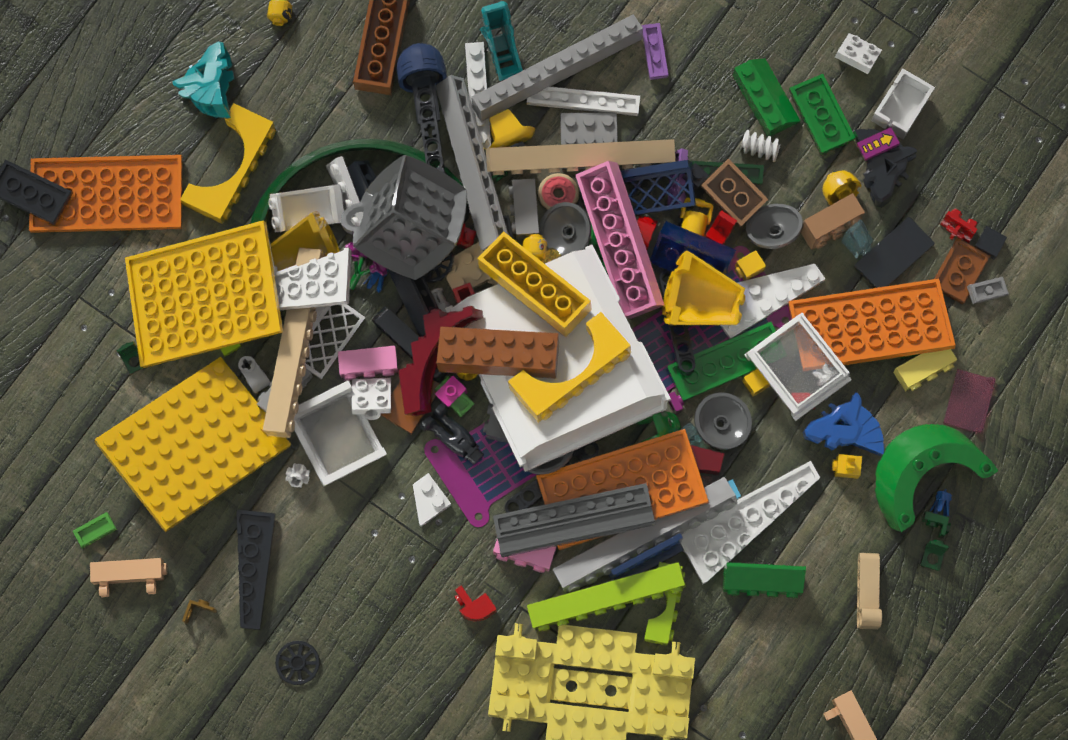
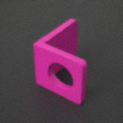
M452 376L435 395L447 407H450L463 393L467 394L468 392Z

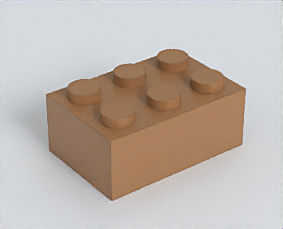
M727 159L700 185L728 215L737 220L736 224L738 226H742L768 201L767 197L730 159Z
M852 193L805 219L801 234L811 250L816 247L820 249L830 239L836 240L843 236V232L848 229L853 231L858 228L865 212Z

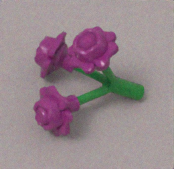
M353 242L345 245V248L352 250L351 258L354 261V275L350 280V289L354 290L359 279L370 272L374 273L377 271L382 276L387 274V268L373 261V265L369 266V269L361 272L367 256L353 246Z

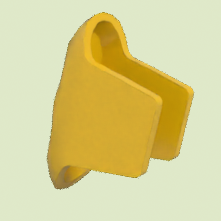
M509 109L489 118L491 124L490 131L494 140L489 148L510 147L522 141L524 143L532 138L536 129L533 126H522Z

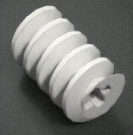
M747 130L744 134L740 150L743 147L744 154L751 150V156L758 152V158L765 154L766 160L772 156L773 162H775L780 145L778 138L772 143L771 136L764 140V134L757 138L756 132L750 136L749 130Z

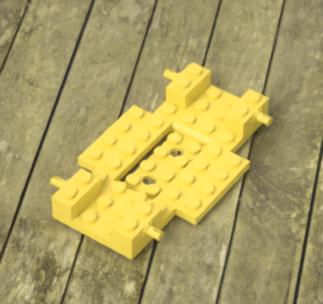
M515 623L514 635L497 636L488 717L504 719L502 731H506V725L508 724L507 732H511L512 720L548 723L546 740H626L627 733L659 736L663 740H671L672 738L687 739L695 658L684 657L679 654L680 642H677V646L676 642H672V652L670 654L649 655L635 653L637 633L562 625L558 627L557 644L537 642L536 639L523 637V624L519 625L518 631V624ZM554 665L625 672L632 674V677L556 669ZM575 681L577 684L576 691L569 692L566 689L567 682ZM609 685L616 688L617 692L613 697L607 696L605 693V688ZM550 700L629 709V711L623 712L550 703Z

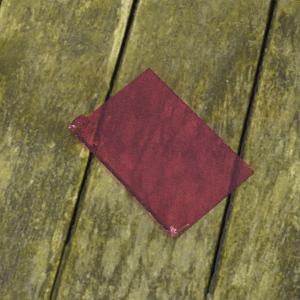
M957 369L943 423L982 433L996 379Z

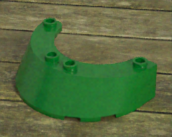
M940 424L918 425L896 436L885 448L886 451L876 468L875 494L878 505L889 526L894 530L902 532L915 521L913 511L914 491L919 480L931 468L944 463H959L973 470L981 478H988L998 472V469L960 431Z

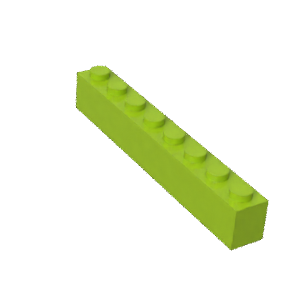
M678 562L529 604L527 608L532 627L541 632L549 630L550 625L557 624L562 626L569 624L568 620L575 618L577 621L587 619L589 614L595 613L598 616L607 613V609L614 608V610L626 608L625 604L633 602V605L644 603L646 598L652 597V600L664 597L663 594L667 592L677 594L683 591L682 588H685L686 584Z

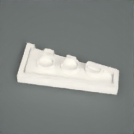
M343 157L335 158L326 165V168L334 185L340 184L342 201L347 209L349 206L360 202ZM358 212L352 216L351 222L354 225L360 226L363 212Z

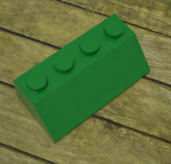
M765 58L752 59L734 68L732 76L767 138L801 122Z
M727 562L723 570V592H727L728 595H739V592L747 593V596H759V593L767 594V597H778V594L786 595V598H798V595L803 594L806 566Z

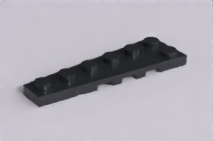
M237 509L240 628L261 631L276 518L275 513Z

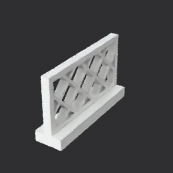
M341 304L342 313L335 315L331 314V306L316 307L317 318L313 322L312 329L314 331L313 334H319L321 344L311 346L309 344L308 347L309 349L321 347L323 357L312 359L310 350L309 360L305 361V366L307 370L319 379L323 378L338 357V351L343 350L365 319L363 315L347 304ZM354 315L359 320L356 325L347 326L346 316ZM343 316L345 326L334 328L332 318ZM330 318L332 329L321 330L320 321ZM345 329L346 339L336 341L335 331ZM332 331L334 342L323 344L321 333ZM335 345L336 353L333 356L325 357L324 346ZM324 360L325 368L321 374L314 369V361Z

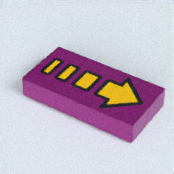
M892 127L857 143L865 161L900 145Z

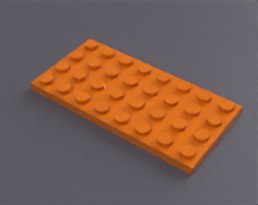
M182 155L31 158V172L72 191L73 194L55 226L29 214L30 233L182 229V202L180 200L182 197Z
M939 279L788 302L791 320L803 313L843 365L955 349L956 346ZM801 324L796 326L794 334L802 371L823 369L824 364H827L829 368L834 367Z
M685 429L568 465L549 474L536 476L545 505L647 483L654 520L709 503ZM597 538L560 545L558 549L562 550Z

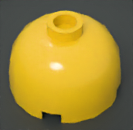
M845 170L832 172L827 176L823 184V195L831 206L852 193L857 197L859 194L857 190L859 187L861 188V183L856 176Z

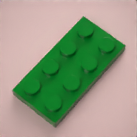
M824 74L789 88V92L821 155L856 139Z

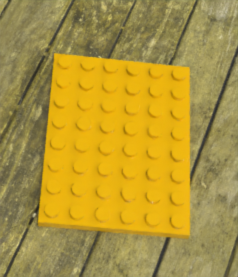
M265 221L255 222L125 258L139 362L142 368L283 333L268 230Z
M221 357L103 433L94 441L165 532L291 446L287 438L268 436L263 431L266 412L258 407V402Z

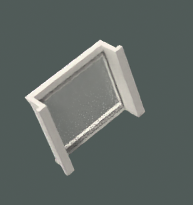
M803 313L797 315L744 354L748 361L751 360L789 408L791 416L795 421L851 381L849 377L850 372Z
M349 381L299 405L298 412L294 417V431L323 487L387 455L363 414H352V387Z

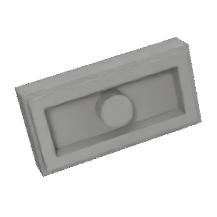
M1003 277L967 286L972 304L1009 295Z

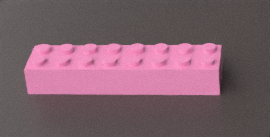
M607 161L576 174L609 279L620 298L618 303L625 317L632 319L665 306L618 163Z

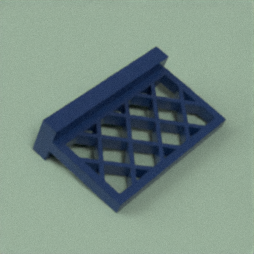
M682 160L620 171L624 183L631 182L635 186L630 195H628L629 199L637 204V207L634 209L635 216L696 206L692 175L693 162ZM687 173L688 181L682 186L676 180L680 174ZM667 176L672 181L664 189L658 183L662 177ZM649 179L653 185L646 192L640 185L644 180ZM674 183L682 188L676 197L668 192ZM656 186L664 191L658 200L650 195ZM638 189L645 193L640 203L632 198ZM684 191L690 194L691 202L682 203L679 200ZM666 193L674 199L669 206H664L661 203ZM648 196L655 201L651 209H647L642 205Z
M681 533L612 569L608 575L611 581L646 572L657 566L659 562H665L683 552L684 549L681 546L683 537Z

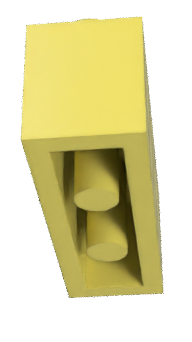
M951 349L923 353L900 365L893 373L905 392L909 389L914 391L922 386L921 383L927 380L930 382L938 377L937 374L944 371L946 373L953 369V364H955L957 358Z

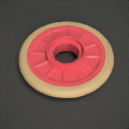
M561 173L549 175L539 186V201L547 210L562 202L576 204L579 199L578 185L568 175ZM556 189H561L564 195L558 198L554 196L553 192Z

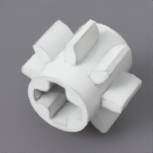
M294 463L293 468H287L285 480L289 481L292 487L302 488L303 483L308 484L310 470H307L302 464Z

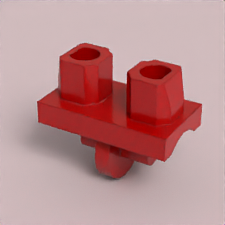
M956 208L951 212L948 211L940 225L952 233L949 239L953 240L956 236L969 243L978 230L976 228L978 223L973 219H968L967 222L961 219L962 213Z

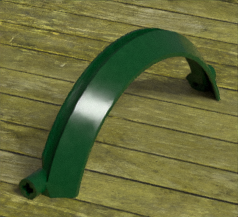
M381 139L346 140L321 147L304 155L279 174L261 197L250 224L265 220L269 209L270 194L278 193L297 173L321 159L348 151L381 150L407 155L426 163L425 154L411 146ZM433 161L430 166L437 168L440 162ZM445 167L446 175L462 185L459 179Z

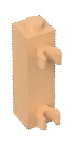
M161 558L90 562V582L94 585L99 584V596L109 597V584L147 581L146 592L148 594H156V581L164 580V575H167V563H164Z
M852 690L832 700L835 708L824 713L827 721L839 715L851 740H877Z

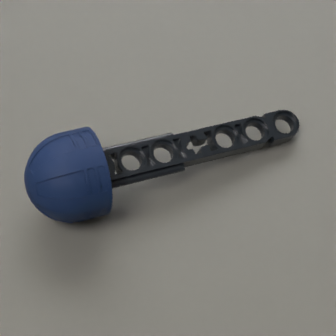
M417 43L406 48L398 59L397 74L399 86L403 90L413 93L417 124L421 126L426 164L430 165L433 161H439L440 165L436 169L446 174L438 124L441 119L436 85L447 78L446 66L442 55L435 47L429 44ZM423 95H430V99L428 101H421V97ZM426 111L433 112L430 118L423 117ZM430 128L433 129V130H432V136H433V138H430L429 133H428ZM431 144L438 145L435 151L428 150Z

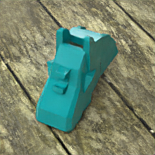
M505 1L482 7L481 15L484 26L479 30L488 43L496 73L498 74L499 81H502L523 71L516 49L509 7ZM501 28L503 34L492 36L491 30ZM508 49V54L497 57V52H501ZM512 60L514 65L500 69V63Z
M218 41L207 48L201 59L198 60V63L194 66H189L184 77L174 80L173 85L176 88L184 89L179 91L178 94L183 98H190L195 107L203 114L217 118H231L226 92L229 82L235 78L233 71H227L232 67L230 54L224 43Z

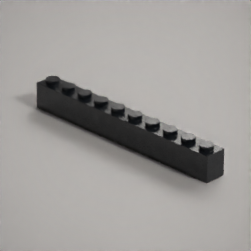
M368 160L353 162L347 168L359 202H361L365 191L376 179ZM388 269L419 337L426 336L423 315L429 314L431 310L439 309L424 276L414 280Z

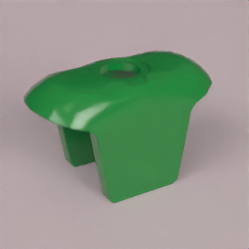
M668 411L659 412L635 423L647 424L654 421L658 432L657 435L641 442L681 430L679 418L676 414ZM668 418H669L670 421H671L672 427L670 426V424H669V422H668Z

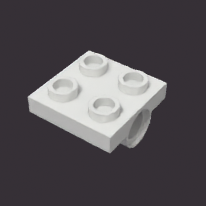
M849 33L835 58L869 74L882 49Z
M391 378L352 379V414H363L364 418L368 420H376L380 417L381 413H391Z

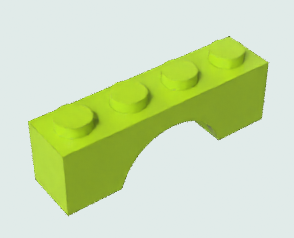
M659 562L658 568L671 564ZM681 592L677 594L665 593L667 600L666 609L660 616L648 619L644 641L665 646L668 645V641L672 642L674 630L671 629V625L677 619L678 611L674 609L675 604L680 602Z

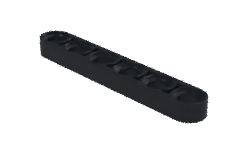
M671 270L663 271L659 277L662 299H664L667 283L662 279L664 276H670ZM668 325L678 371L684 376H689L694 373L696 363L688 326ZM681 327L684 329V334L676 335L674 329ZM681 344L686 345L688 351L682 353L677 347ZM684 362H689L692 365V368L690 370H684L681 364Z
M595 442L589 443L574 450L572 457H578L580 462L597 457L599 447ZM586 446H594L596 452L593 455H587L585 453ZM569 461L563 467L570 465ZM534 480L505 503V512H509L508 505L510 503H516L519 506V510L531 507L543 498L538 480ZM531 491L534 494V499L532 501L524 500L523 495L525 492Z

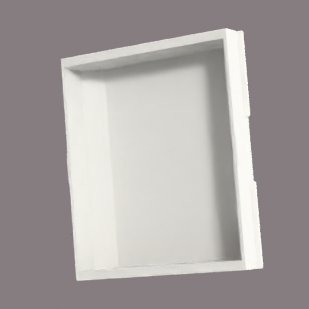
M593 245L585 247V250L573 251L545 263V265L591 300L592 310L567 337L563 336L500 284L471 295L454 307L451 305L445 308L447 313L462 311L467 306H474L475 309L483 311L482 319L469 324L465 328L558 333L559 353L556 379L533 377L547 383H561L571 380L587 368L593 356L594 343L586 330V323L600 312L604 314L631 345V354L627 360L617 363L611 372L601 375L595 384H589L579 396H573L563 408H557L553 411L550 418L541 420L539 423L509 389L508 381L514 376L479 374L481 385L489 402L493 404L492 409L519 466H522L525 472L667 409V402L671 400L643 343L638 342L618 303L620 298Z

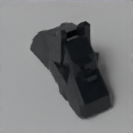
M856 129L854 130L855 141L858 143L882 131ZM900 143L899 146L866 160L867 169L863 173L865 177L863 182L866 188H870V196L876 207L882 208L891 201L895 186L900 188L902 185L898 181L900 178L905 180L909 178L906 173V167L908 162L916 159L917 149L909 146L903 147Z

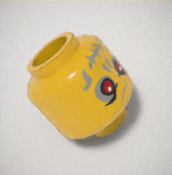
M530 234L523 240V247L539 260L546 258L547 241L542 235Z

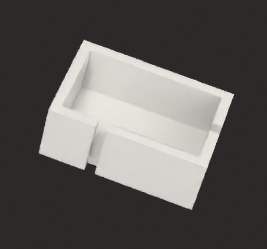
M902 69L875 111L871 121L884 129L887 126L889 128L892 127L895 135L904 140L935 87Z

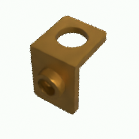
M201 599L198 602L189 600L182 622L188 624L194 606L214 613L217 610L210 607V603Z

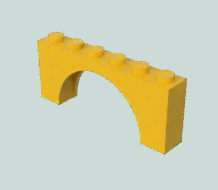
M234 103L229 110L231 118H225L227 126L234 129L244 142V159L239 170L228 181L216 186L200 187L189 183L180 199L182 205L221 224L231 216L233 204L238 203L242 188H245L249 183L250 173L256 170L260 155L263 156L266 152L267 142L269 139L272 140L276 133L272 121Z
M602 312L586 323V330L594 343V352L589 365L581 374L565 382L547 383L531 377L522 370L508 381L509 389L538 423L541 420L550 418L553 411L557 408H563L569 399L573 396H579L585 387L589 384H595L601 375L611 372L620 361L624 362L629 358L631 345Z

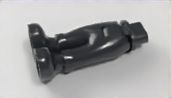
M442 402L434 410L433 416L441 421L454 436H451L440 426L431 415L421 423L420 428L423 431L434 432V435L448 449L464 458L465 461L469 460L475 465L484 456V453L479 449L480 446L476 444L472 435L451 416L449 417L447 413L449 407Z

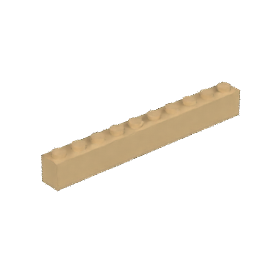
M673 139L486 149L487 172H493V175H504V171H511V174H523V170H530V174L541 173V169H548L549 173L560 172V168H567V172L578 171L580 167H585L586 171L607 161L617 162L618 166L622 165V169H631L633 165L646 167L652 166L651 164L675 162V143Z
M299 248L296 265L300 266L309 263L312 259L318 260L326 256L322 250ZM316 307L289 309L286 311L263 425V431L268 436L290 438L291 432H294V417L299 409L298 397L302 393V377L306 374L305 361L310 353L309 341L313 338L312 326L317 318Z

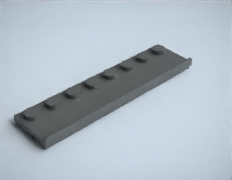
M647 483L493 516L501 557L656 525Z

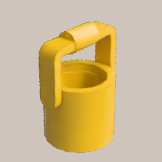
M690 198L684 200V203L691 202ZM695 198L696 206L709 208L708 215L696 211L685 212L686 208H682L680 218H683L680 236L688 240L701 241L705 235L706 225H710L713 205L705 202V200Z

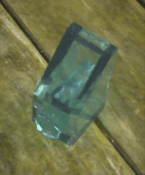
M860 219L846 231L842 243L858 258L861 254L865 256L872 249L873 239L864 222Z

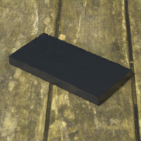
M5 159L0 168V200L55 226L73 194L72 191Z
M907 217L862 257L854 267L874 288L886 287L934 246L935 242L910 217Z

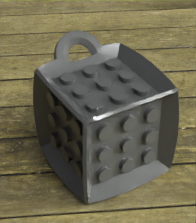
M404 155L390 164L376 177L365 191L360 203L349 206L342 213L341 224L347 233L353 235V246L365 256L389 270L416 280L439 265L456 246L465 218L467 190L440 170L418 159ZM358 212H363L360 226L354 225L351 222L352 216Z

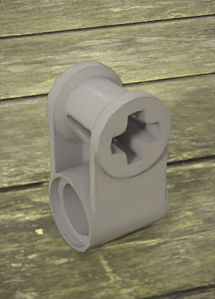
M244 356L239 360V369L255 394L270 385L271 382L252 357ZM248 363L251 366V369L248 370L247 368H245L244 364Z

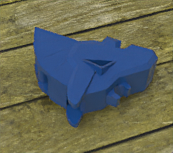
M858 393L852 395L848 403L838 406L830 403L828 407L831 408L832 412L827 414L823 411L821 413L823 417L811 421L803 431L804 439L819 444L824 439L826 440L825 447L832 450L836 449L838 445H854L878 456L884 454V439L880 424L867 409L861 406L862 400Z

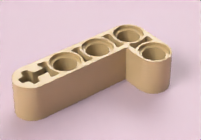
M878 553L858 554V629H879L882 624V610L879 609L880 556Z

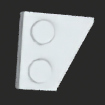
M429 473L413 484L419 525L422 527L450 507L451 503Z

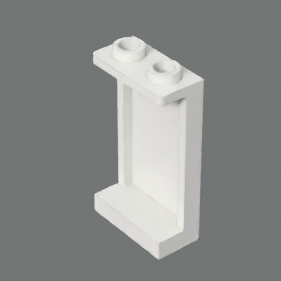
M340 184L270 194L269 207L273 213L272 226L275 232L288 231L314 211L319 212V218L324 217L328 224L341 223V215L344 212Z

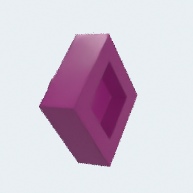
M674 391L669 394L671 400L668 403L673 413L677 415L682 412L684 403L681 396H677Z

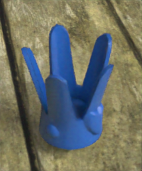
M377 271L374 273L370 272V276L363 284L371 277L367 285V289H370L379 278L377 292L379 293L382 290L384 277L387 274L382 276Z
M947 489L937 492L936 500L929 512L935 506L933 513L938 514V511L940 512L944 505L943 516H949V503L952 500V495L946 492Z

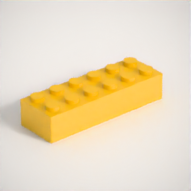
M504 231L477 258L479 268L565 337L592 310L590 299Z

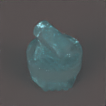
M692 423L686 424L682 429L686 430L689 443L692 446L699 447L702 439L698 435L695 426Z

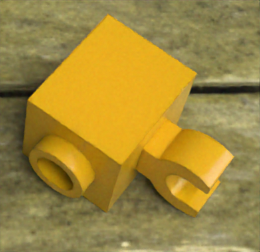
M838 454L832 463V471H835V477L858 479L861 476L862 456Z

